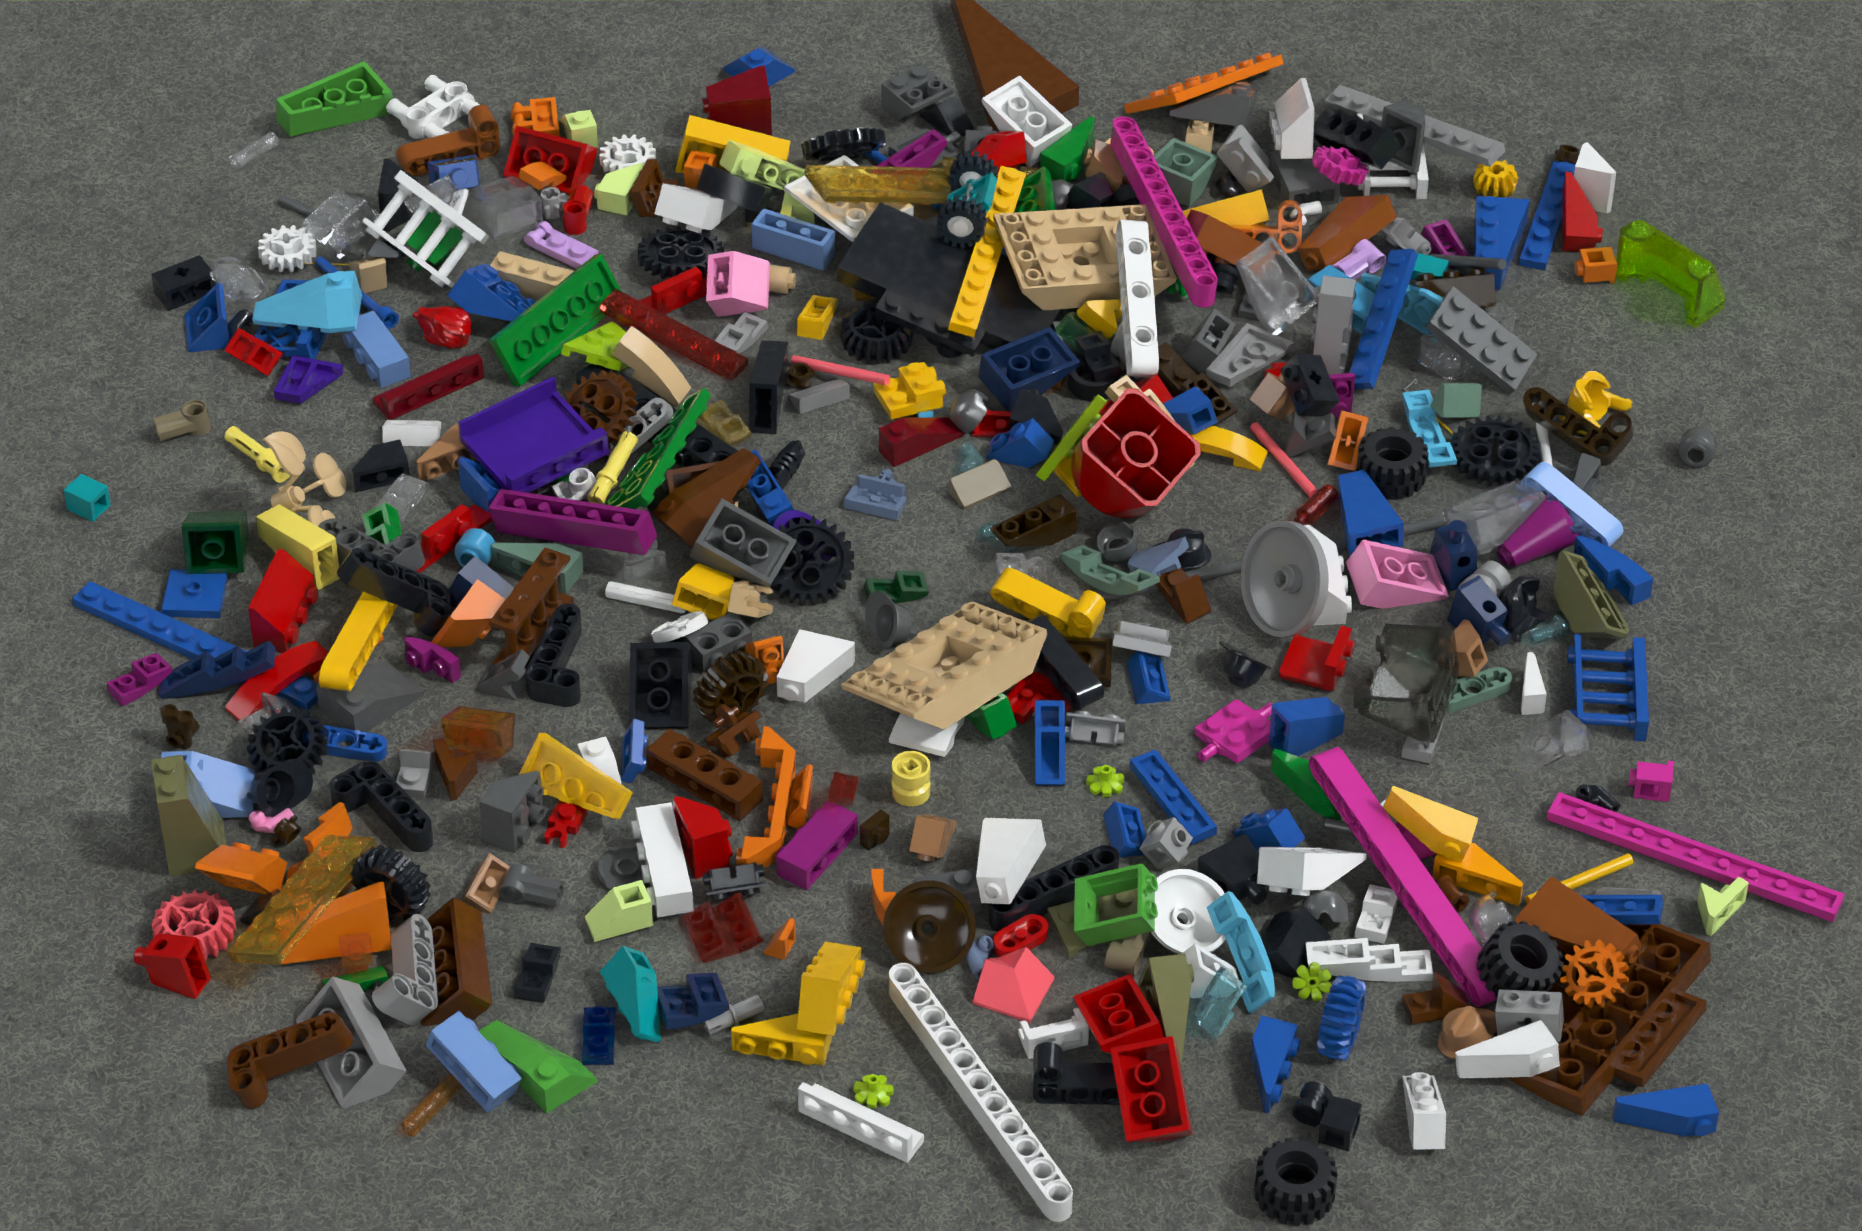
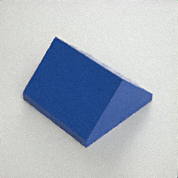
M219 282L184 315L187 349L189 352L225 349L230 342L223 285Z
M461 456L458 460L460 487L475 505L489 512V506L500 489L503 488L480 463Z

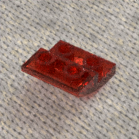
M740 892L715 907H712L708 901L695 908L692 912L682 916L703 963L742 953L764 942L748 905Z

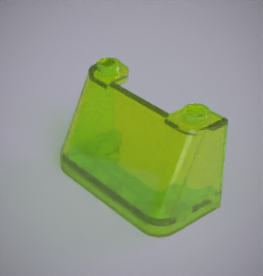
M1635 220L1620 229L1616 257V278L1625 283L1628 278H1639V281L1644 283L1653 278L1688 300L1685 302L1684 310L1689 312L1686 316V323L1694 328L1699 327L1724 309L1726 295L1714 264L1646 221Z

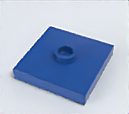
M170 569L162 613L169 617L220 618L228 582V573L187 574L186 570Z

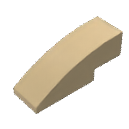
M631 326L619 341L612 355L635 370L631 377L678 407L691 389L689 383L670 358L656 344Z

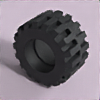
M1388 427V429H1376V432L1371 431L1367 434V437H1363L1359 444L1356 471L1365 470L1386 499H1391V496H1396V499H1402L1403 495L1410 497L1414 491H1420L1426 481L1429 455L1427 444H1424V440L1421 437H1416V433L1412 431L1407 432L1404 428L1394 429V427Z
M1509 921L1507 925L1504 923L1495 930L1478 954L1477 959L1479 961L1476 966L1477 970L1481 972L1479 978L1487 984L1485 988L1489 992L1493 991L1496 994V998H1498L1499 989L1548 992L1560 977L1561 970L1563 969L1564 963L1560 961L1563 958L1562 952L1556 949L1558 944L1555 940L1552 941L1549 938L1550 935L1546 931L1543 933L1534 924L1529 926L1525 921H1520L1519 924L1516 921Z
M1285 1138L1283 1143L1279 1140L1273 1142L1272 1148L1266 1147L1263 1150L1262 1156L1259 1155L1257 1160L1254 1187L1255 1200L1259 1202V1208L1262 1212L1268 1210L1267 1216L1273 1220L1275 1217H1278L1279 1223L1285 1225L1287 1221H1293V1226H1300V1221H1305L1306 1225L1312 1224L1314 1217L1320 1220L1325 1216V1212L1331 1210L1332 1203L1335 1200L1337 1182L1336 1161L1333 1156H1329V1151L1325 1147L1320 1149L1318 1148L1319 1143L1314 1141L1308 1143L1305 1142L1306 1139L1299 1138L1298 1141H1293L1292 1138ZM1299 1178L1307 1181V1183L1292 1184L1284 1179Z

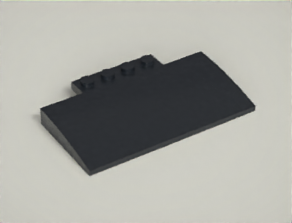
M881 202L871 214L837 268L835 281L880 300L875 308V315L974 357L980 344L996 349L1048 327L1052 328L1053 322L1058 320L1063 309L1042 310L1021 292L1008 256L1001 254L975 336L970 337L948 330L976 243L971 247L966 243L965 248H960V243H957L956 247L951 246V240L948 243L943 241L945 235L942 237L938 235L939 230L936 229L935 225Z

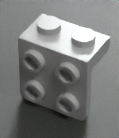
M1243 125L1236 126L1216 154L1243 188L1250 193L1270 183L1274 176L1268 169L1271 164L1268 156Z

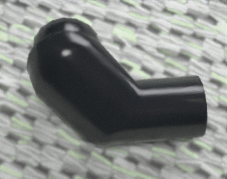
M243 309L238 311L229 322L230 340L238 328L242 329L244 325L246 327L252 326L253 313L249 312V310Z
M1583 784L1576 789L1577 799L1617 812L1620 808V803L1601 786Z

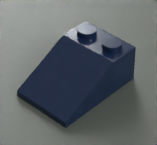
M1048 327L981 354L978 377L1006 411L1011 412L1021 388L1024 390L1029 388L1035 389L1044 394L1080 366V361L1053 329Z

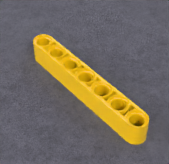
M362 592L322 663L319 675L320 688L351 691L398 605Z

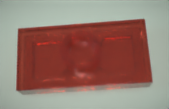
M834 772L827 801L845 805L853 804L859 781L858 776Z

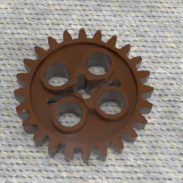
M601 370L599 375L591 372L590 379L588 380L582 376L580 385L573 382L574 390L572 392L565 391L564 393L567 396L565 401L593 430L602 427L607 433L608 449L610 450V442L618 443V436L626 431L624 429L625 426L633 425L629 418L637 415V412L632 408L637 406L638 402L633 399L637 395L632 390L633 386L620 374L616 375L613 371L607 374L604 370ZM585 402L599 414L604 415L610 422H604L581 404Z

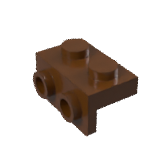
M657 159L646 160L634 186L630 190V197L632 202L635 203L639 217H659V215L654 213L663 183L679 186L678 180L663 179Z

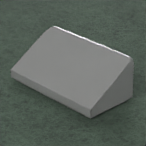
M835 379L788 394V398L799 414L849 399L850 385L846 381Z

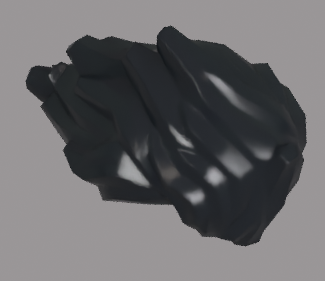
M1520 576L1514 579L1499 597V600L1508 611L1503 626L1512 634L1511 639L1513 638L1517 643L1521 642L1522 634L1532 627L1544 623L1548 618L1547 612L1537 608L1536 592L1539 590L1540 579L1535 577Z

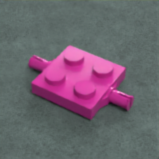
M1235 699L1196 726L1195 735L1207 744L1205 748L1197 752L1199 760L1206 762L1215 754L1228 757L1238 764L1269 742L1270 720L1267 718L1271 716V702H1268L1259 710H1254L1238 699Z

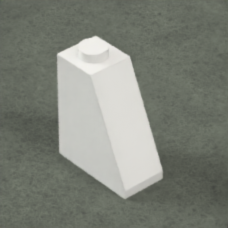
M799 629L777 675V696L789 701L807 702L853 666L855 662V642Z

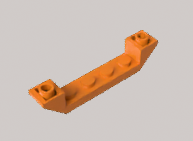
M764 726L762 738L756 739L755 756H760L761 767L776 768L775 779H779L778 783H773L771 799L775 801V805H769L768 823H771V828H765L764 837L745 836L743 848L737 849L736 866L756 862L757 865L763 864V868H766L776 862V854L784 846L792 782L796 773V750L772 728Z

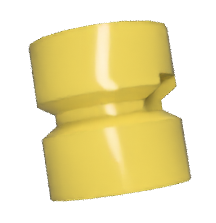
M905 751L898 754L892 761V797L896 802L904 806L921 805L930 796V761L921 752Z

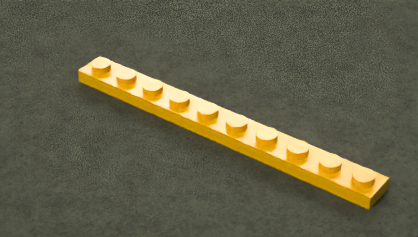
M1000 167L991 208L986 214L987 223L983 237L981 236V240L975 244L948 330L970 337L975 336L1003 248V242L993 216L994 214L1014 213L1026 176L1024 172L1018 171L1015 168Z

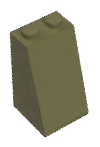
M182 755L151 759L169 875L176 876L200 872L195 869L196 862L219 846L227 845L223 819Z

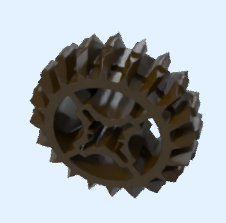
M740 650L735 652V654L729 652L725 658L719 657L718 662L714 665L710 664V668L702 672V679L696 682L698 687L693 691L695 694L693 701L699 710L698 712L709 722L717 718L715 710L722 704L730 709L733 706H737L740 710L739 714L742 712H752L751 709L755 705L760 704L758 700L765 696L764 689L769 685L767 683L769 676L763 667V663L748 652L743 653Z

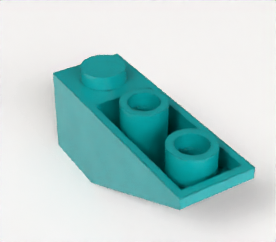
M622 945L600 970L606 982L605 987L619 1004V1011L626 1016L631 1025V1032L641 1040L647 1039L653 1042H660L661 1030L656 973L644 952Z

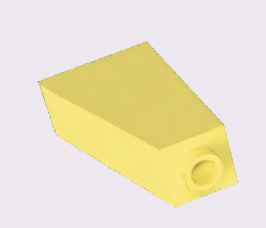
M280 504L256 516L258 536L275 552L278 549L285 550L314 575L315 587L318 590L339 579L337 575L339 568L336 538Z

